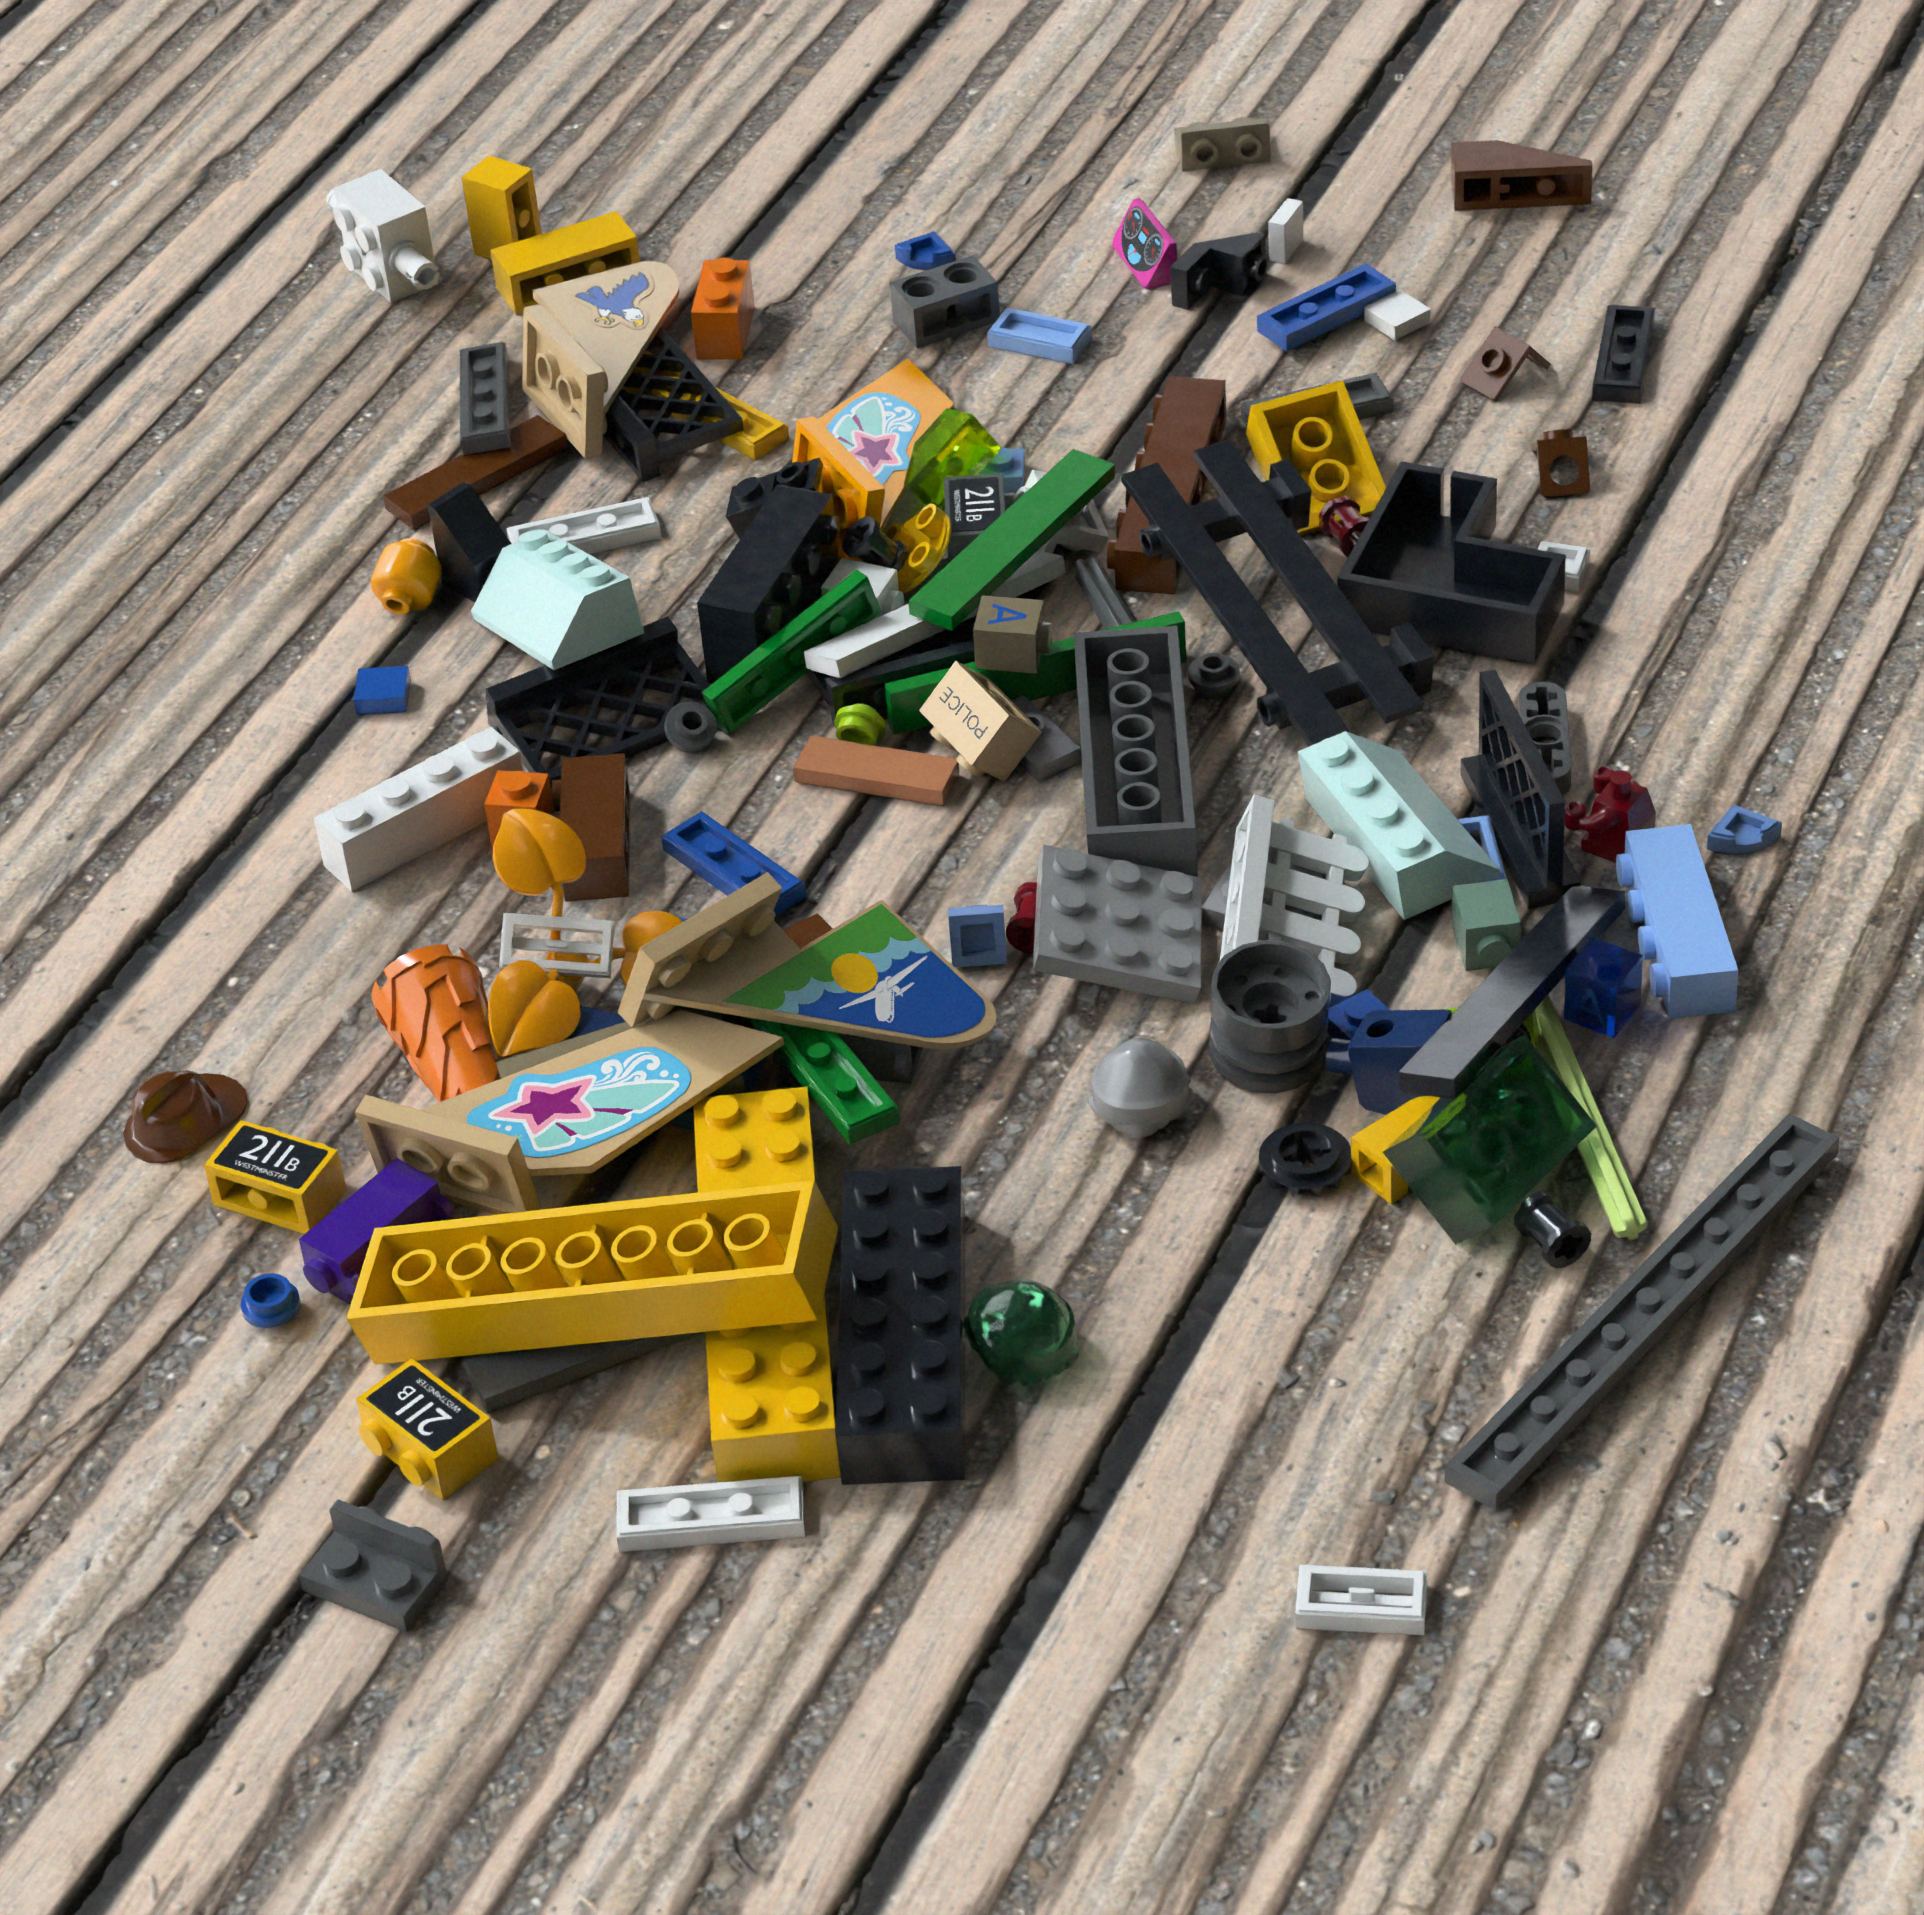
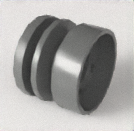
M1261 940L1243 944L1223 956L1213 970L1209 1053L1216 1070L1228 1081L1254 1092L1278 1093L1296 1089L1315 1078L1326 1060L1331 979L1324 963L1307 949L1289 942Z

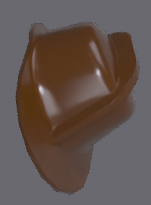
M189 1070L165 1071L155 1074L145 1080L135 1092L131 1105L132 1115L128 1118L123 1132L126 1148L135 1158L148 1163H168L182 1159L198 1149L207 1140L232 1125L244 1114L248 1104L246 1089L237 1080L221 1074H198Z

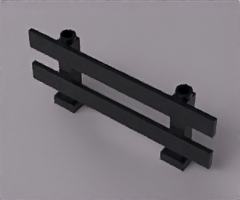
M1230 439L1194 450L1193 459L1220 496L1190 507L1158 463L1122 474L1121 482L1149 520L1148 527L1139 531V540L1143 552L1148 558L1158 556L1161 561L1175 557L1267 687L1266 695L1257 698L1259 716L1267 727L1276 724L1279 729L1294 725L1308 747L1344 731L1349 732L1348 727L1335 710L1365 699L1370 701L1386 724L1423 711L1424 703L1419 696L1431 692L1435 655L1410 622L1391 628L1390 644L1383 647L1371 633L1297 532V530L1309 526L1312 490L1289 459L1270 464L1269 480L1260 482ZM1248 533L1341 662L1308 673L1216 543Z

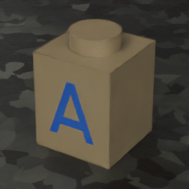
M981 596L973 629L975 669L1037 674L1041 654L1050 653L1053 638L1052 622H1044L1043 600Z

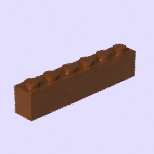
M1168 376L1163 395H1156L1154 399V423H1147L1145 427V451H1138L1136 455L1135 470L1158 463L1189 507L1202 503L1209 481L1193 459V451L1220 442L1226 424L1225 380ZM1126 489V510L1120 509L1117 516V539H1110L1107 549V568L1115 570L1116 589L1175 595L1183 568L1175 557L1161 561L1158 556L1148 558L1145 555L1140 544L1139 531L1148 527L1149 520Z

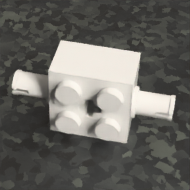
M382 169L331 190L326 198V203L329 204L327 208L333 213L336 224L342 232L344 245L340 247V253L343 262L350 271L357 272L371 290H377L390 303H393L438 284L439 272L436 271L438 267L434 261L426 208Z

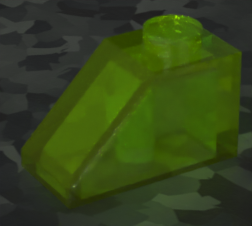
M946 408L914 443L904 485L924 507L928 504H934L945 512L944 477L978 475L1002 447L973 414Z

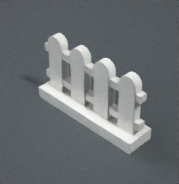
M1254 794L1236 827L1220 961L1224 955L1237 947L1257 942L1258 939L1292 943L1309 950L1324 963L1331 979L1330 1004L1336 1005L1352 997L1356 991L1357 984L1351 974L1334 968V962L1340 964L1350 963L1361 947L1357 934L1348 928L1338 926L1339 921H1355L1365 906L1362 894L1355 888L1343 885V880L1357 881L1361 879L1369 865V859L1360 848L1347 844L1346 836L1334 833L1332 839L1298 830L1294 828L1295 821L1283 817L1279 824L1272 822L1275 800ZM1268 857L1273 858V864L1267 862ZM1290 864L1326 874V879L1289 869ZM1263 898L1269 900L1268 905L1263 903ZM1285 905L1322 915V921L1285 910Z

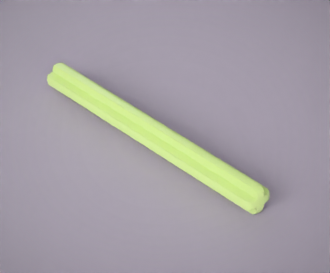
M1548 994L1535 1009L1540 1030L1539 1059L1614 1235L1618 1238L1627 1237L1628 1241L1636 1240L1639 1238L1638 1233L1647 1229L1648 1221Z

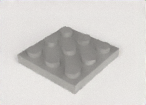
M1043 844L1038 858L1033 971L1195 1004L1201 989V878L1178 871H1167L1134 864L1126 860H1115L1082 853L1074 849H1063Z

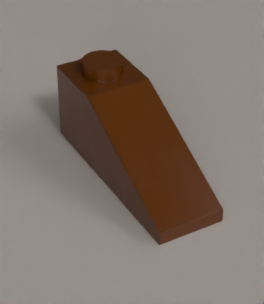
M1498 140L1451 142V186L1454 211L1591 204L1592 160Z

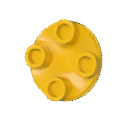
M928 504L923 507L917 515L913 516L903 525L896 522L888 526L884 531V534L892 541L899 540L908 547V557L902 569L897 573L899 591L903 592V594L914 589L930 575L947 549L951 536V520L945 512L934 504Z

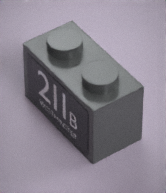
M1003 473L944 477L945 513L951 520V536L947 546L948 563L1015 503L1014 492L1004 493Z

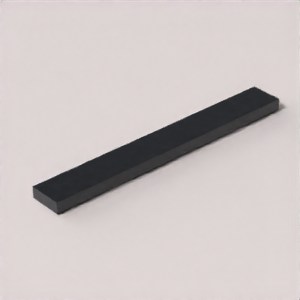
M1573 885L1399 1071L1400 1091L1454 1099L1626 909L1625 891Z

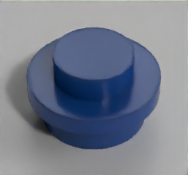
M268 1273L255 1277L246 1285L240 1305L243 1317L249 1324L259 1328H273L293 1319L300 1309L301 1301L297 1288L286 1277L280 1274Z

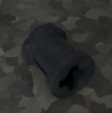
M866 516L856 521L848 529L842 541V550L849 557H858L864 563L897 569V573L902 569L908 557V547L899 540L892 541L880 530V524L871 516Z
M1541 1190L1530 1195L1522 1202L1514 1216V1226L1522 1236H1531L1542 1248L1543 1258L1551 1267L1564 1268L1573 1264L1585 1253L1591 1242V1232L1583 1222L1573 1221L1562 1209L1563 1202L1555 1192Z

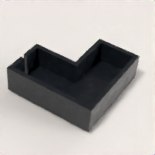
M1401 461L1337 577V586L1371 633L1391 636V628L1410 622L1426 644L1457 649L1461 652H1473L1504 658L1513 662L1535 664L1564 605L1566 555L1489 541L1496 528L1497 478L1453 471L1450 485L1449 517L1444 516V469Z

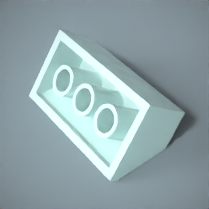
M543 529L523 533L518 537V542L502 548L471 610L475 621L553 670L644 634L630 577L548 530Z
M1344 731L1298 751L1306 800L1333 833L1346 836L1347 844L1358 847L1365 852L1369 859V865L1365 873L1404 920L1451 900L1453 886L1486 882L1501 876L1500 869L1398 750Z

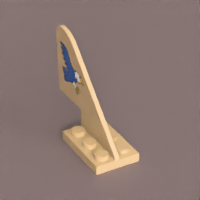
M643 261L533 290V299L538 304L524 307L522 390L550 421L566 434L567 439L584 458L602 454L603 434L607 431L605 414L678 299L679 279L675 271L667 264L657 261Z

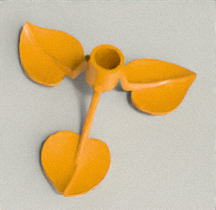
M512 809L504 813L493 845L492 855L494 867L499 878L508 888L526 896L541 895L551 887L553 893L552 916L562 917L564 891L561 884L578 880L582 877L586 868V855L581 840L566 823L542 811ZM646 911L632 917L625 924L621 932V942L624 948H613L612 961L623 958L620 976L626 986L640 947L681 924L683 921L680 918L663 911ZM551 930L549 939L561 940V931ZM548 952L544 960L600 964L601 956L591 961L584 954ZM518 960L503 968L496 976L491 987L488 1004L489 1028L498 1056L500 1058H508L568 1039L579 1024L581 1012L576 992L584 977L559 975L557 970H551L546 974L538 964L529 960Z

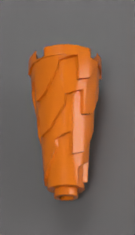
M448 944L425 946L400 956L383 969L387 981L381 989L375 981L371 994L377 1018L403 1051L411 1067L438 1102L501 1079L496 1063L500 1061V1058L494 1047L489 1028V1003L483 987V976L473 957L468 952L460 948L461 956L452 955Z

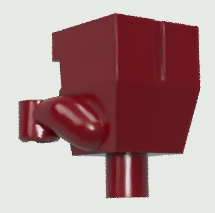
M1601 766L1598 769V773L1596 771L1593 776L1594 791L1599 795L1594 800L1591 814H1586L1584 804L1573 801L1569 804V809L1568 807L1565 808V827L1569 830L1582 829L1587 831L1581 840V851L1616 863L1617 854H1625L1626 831L1655 828L1656 811L1648 789L1641 786L1637 781L1632 780L1629 772L1623 770L1614 771L1610 767Z

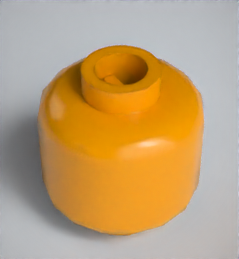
M403 539L391 543L380 554L371 577V589L377 599L381 601L382 606L392 613L404 615L409 611L424 610L433 600L442 576V565L436 557L434 550L420 540Z

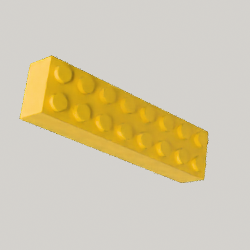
M808 1087L705 1097L693 1105L698 1192L815 1180L817 1184ZM826 1287L818 1321L705 1332L711 1443L717 1482L802 1476L803 1482L841 1478L836 1442V1405Z
M815 1180L374 1228L346 1319L375 1365L407 1362L411 1358L417 1361L818 1321L838 1226Z

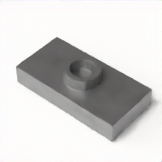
M1024 695L1012 700L1042 731L1018 763L1037 782L1082 762L1081 747Z

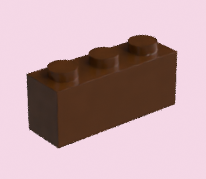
M625 753L562 758L561 780L552 781L555 812L560 811V814L551 815L566 823L577 834L586 855V868L582 877L574 882L562 884L565 902L629 897L631 792Z

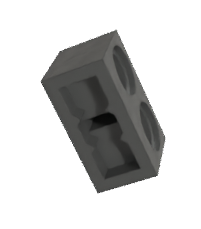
M973 255L890 282L893 322L916 348L995 323L1000 317L998 282Z

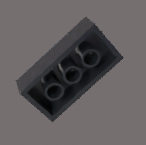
M776 485L698 600L697 608L706 676L709 684L717 681L822 597V585L841 558H843L838 553L837 539L840 532V520L834 514L832 494Z

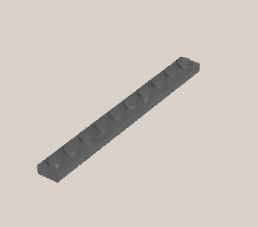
M1789 1113L1445 1465V1483L1497 1511L1838 1155L1839 1137Z

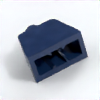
M1373 1010L1365 1015L1351 1040L1333 1038L1330 1041L1326 1051V1067L1329 1072L1353 1075L1359 1104L1366 1110L1387 1115L1414 1098L1428 1096L1400 1091L1399 1071L1452 1015L1451 1010ZM1465 1086L1454 1099L1439 1097L1452 1106L1454 1118L1468 1094L1467 1087Z

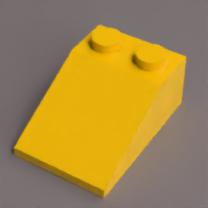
M1343 380L1250 406L1246 435L1265 481L1269 480L1270 464L1289 459L1312 490L1309 526L1297 530L1300 536L1321 530L1319 528V513L1323 506L1333 498L1349 496L1360 506V514L1363 517L1372 515L1386 487ZM1335 514L1334 519L1337 522L1344 524V522L1339 518V516Z

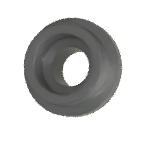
M1220 653L1205 654L1193 661L1188 668L1190 684L1194 687L1196 694L1205 699L1217 700L1229 696L1240 679V669L1237 662Z
M690 701L675 705L668 712L664 724L668 740L675 748L683 752H696L709 746L715 737L717 729L713 713L706 706ZM693 720L700 725V728L690 730L683 725L682 721Z

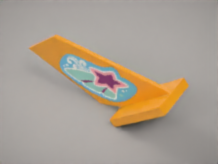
M908 358L817 419L813 416L797 419L792 463H804L819 457L824 464L818 492L833 495L834 514L840 520V532L837 539L839 556L845 559L863 562L858 557H849L842 550V541L845 534L856 521L866 516L873 517L880 524V530H883L953 412L954 402Z

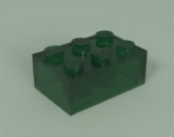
M1524 1034L1502 1046L1454 1099L1441 1097L1386 1148L1383 1153L1455 1245L1495 1226L1585 1139L1597 1125Z

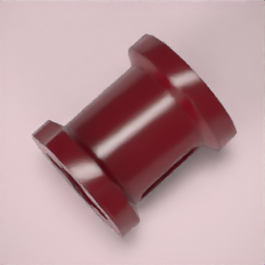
M1341 496L1331 499L1323 506L1319 513V528L1327 536L1338 540L1339 550L1348 558L1359 539L1355 531L1362 533L1370 518L1363 517L1360 514V506L1353 498ZM1337 514L1344 524L1337 522L1334 519V515Z
M1025 882L1018 887L1014 896L1016 913L1009 919L1006 926V938L1009 944L1019 951L1034 954L1037 882Z

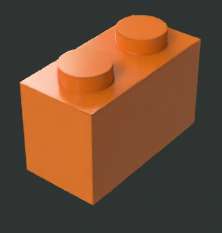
M731 258L704 260L691 310L697 359H743L755 308L750 260H733Z

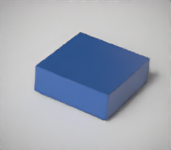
M409 666L359 668L354 694L356 714L406 712L411 684Z

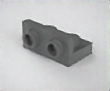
M336 1500L329 1509L334 1532L299 1574L303 1591L408 1632L448 1580L440 1541L423 1528L408 1527L382 1517L372 1508L365 1506L357 1507L347 1502Z

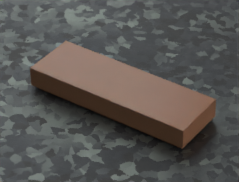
M810 735L793 767L794 780L798 783L940 806L944 805L960 773L959 763L956 758Z

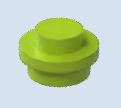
M853 704L840 708L834 720L838 740L876 745V742L884 737L886 731L885 720L874 708L865 704Z

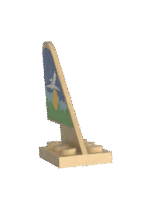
M768 872L640 947L618 1009L620 1016L631 1028L649 1017L655 1020L660 1019L668 1014L675 1005L930 1049H957L975 1044L991 1033L996 1022V1010L992 1002L882 899L804 947L799 948L774 921L776 915L774 908L782 887Z

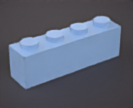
M1691 824L1626 831L1625 854H1617L1616 857L1617 877L1620 887H1629L1627 907L1631 923L1640 924L1638 928V944L1642 960L1650 959L1652 963L1649 967V978L1653 997H1662L1668 1019L1736 1012L1738 967Z

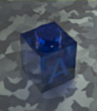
M1592 936L1565 969L1564 1020L1615 1038L1641 1005L1643 955Z

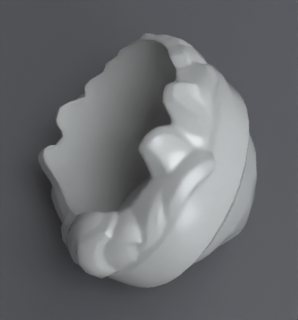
M1134 1038L1112 1049L1098 1063L1092 1075V1095L1088 1097V1103L1098 1117L1103 1118L1117 1131L1123 1132L1135 1139H1142L1152 1135L1158 1129L1164 1128L1169 1121L1181 1118L1195 1095L1192 1088L1189 1087L1191 1078L1187 1075L1185 1065L1174 1051L1149 1039Z

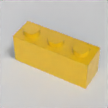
M617 211L490 250L496 288L515 314L524 312V307L538 304L533 299V290L640 262L637 236Z

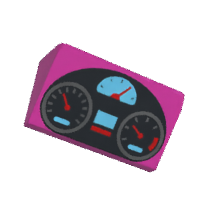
M1140 197L1135 198L1113 238L1112 247L1145 289L1170 284V266L1177 260V244Z

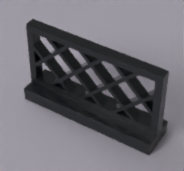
M662 327L659 328L645 350L647 351L659 346L662 349L659 355L643 354L635 366L651 369L648 375L631 373L623 385L624 387L639 388L636 394L619 392L605 414L607 431L603 436L642 482L660 476L658 462L744 430L743 418ZM663 371L682 372L679 378L661 376ZM652 389L670 392L668 398L649 396ZM684 393L702 395L699 401L680 399ZM641 409L659 411L657 417L638 415ZM672 413L691 415L688 421L669 419ZM704 416L723 419L712 424L701 423ZM660 433L679 435L662 443L658 440Z
M977 615L961 622L953 631L943 630L935 634L934 638H926L870 664V667L861 668L842 678L809 670L807 673L830 707L833 725L838 710L853 704L871 706L884 720H887L886 683L950 668L955 661L961 664L975 662L974 625L972 624L975 623ZM953 638H958V639H965V640H968V641H966V642H955V641H952V639H953ZM905 651L920 652L916 655L903 654Z
M668 616L644 625V634L556 670L544 665L486 688L489 726L500 735H504L506 740L520 751L522 763L528 772L549 774L551 789L553 780H561L562 765L546 771L540 762L544 752L563 755L569 758L625 753V758H628L669 741L664 730L668 712L675 705L679 704L681 696L702 700L709 709L702 692L710 684L678 642V629ZM675 665L681 671L678 681L653 676V674ZM625 685L637 686L632 699L607 694ZM647 689L672 694L667 706L644 702L642 699ZM580 703L591 705L587 717L562 712ZM601 707L626 712L622 724L596 720ZM636 714L661 720L659 726L650 730L631 727ZM693 720L682 721L683 725L690 730L700 728V725ZM536 721L546 723L540 736L518 731V728ZM555 726L579 730L580 733L576 742L570 743L551 739ZM590 733L615 738L613 745L603 749L585 746Z
M1496 670L1482 671L1479 677L1478 755L1461 759L1460 775L1480 815L1489 816L1498 850L1527 908L1532 909L1556 904L1573 885L1581 886V881L1564 850L1565 800Z

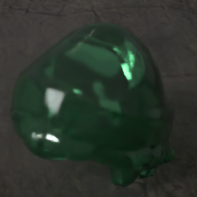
M1030 1279L1010 1280L982 1289L973 1298L968 1315L963 1322L964 1334L970 1342V1347L978 1353L985 1366L995 1373L999 1380L1016 1378L1022 1386H1027L1028 1384L1039 1385L1043 1380H1048L1053 1375L1059 1376L1064 1370L1070 1368L1079 1356L1077 1324L1072 1308L1066 1300L1051 1288Z

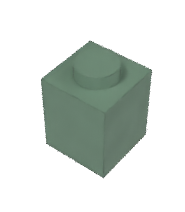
M1507 879L1453 886L1452 928L1465 971L1497 967L1521 941V920Z

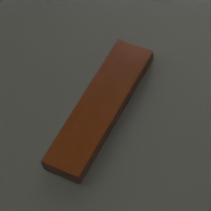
M536 415L510 429L511 447L469 455L462 454L383 495L385 508L414 530L430 521L428 504L465 481L471 484L479 496L567 449L566 434L541 416Z

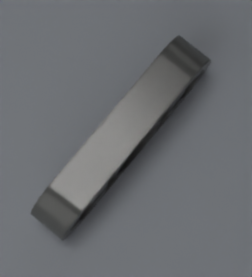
M1551 682L1530 683L1519 692L1518 713L1532 739L1552 737L1557 740L1552 743L1533 742L1545 764L1551 765V776L1563 796L1571 788L1572 768L1566 693L1560 686ZM1538 707H1546L1548 715H1538Z

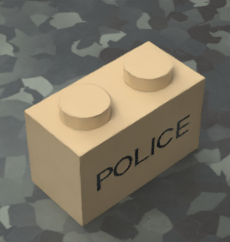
M957 661L954 662L919 710L934 726L930 731L931 735L952 750L956 749L960 753L956 758L957 762L979 778L986 772L1005 782L1042 733L988 677Z

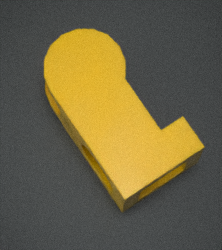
M1420 1096L1408 1101L1351 1136V1174L1390 1204L1408 1194V1178L1421 1170L1424 1165L1440 1163L1452 1154L1454 1148V1112L1452 1106L1439 1097Z

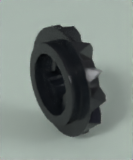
M1316 1123L1287 1125L1272 1132L1262 1143L1259 1150L1260 1173L1269 1177L1272 1189L1288 1187L1293 1198L1302 1190H1310L1318 1197L1324 1186L1339 1189L1342 1177L1351 1174V1146L1342 1134L1325 1125ZM1298 1152H1302L1304 1158H1308V1161L1314 1163V1166L1304 1167L1301 1162L1297 1161L1299 1159Z

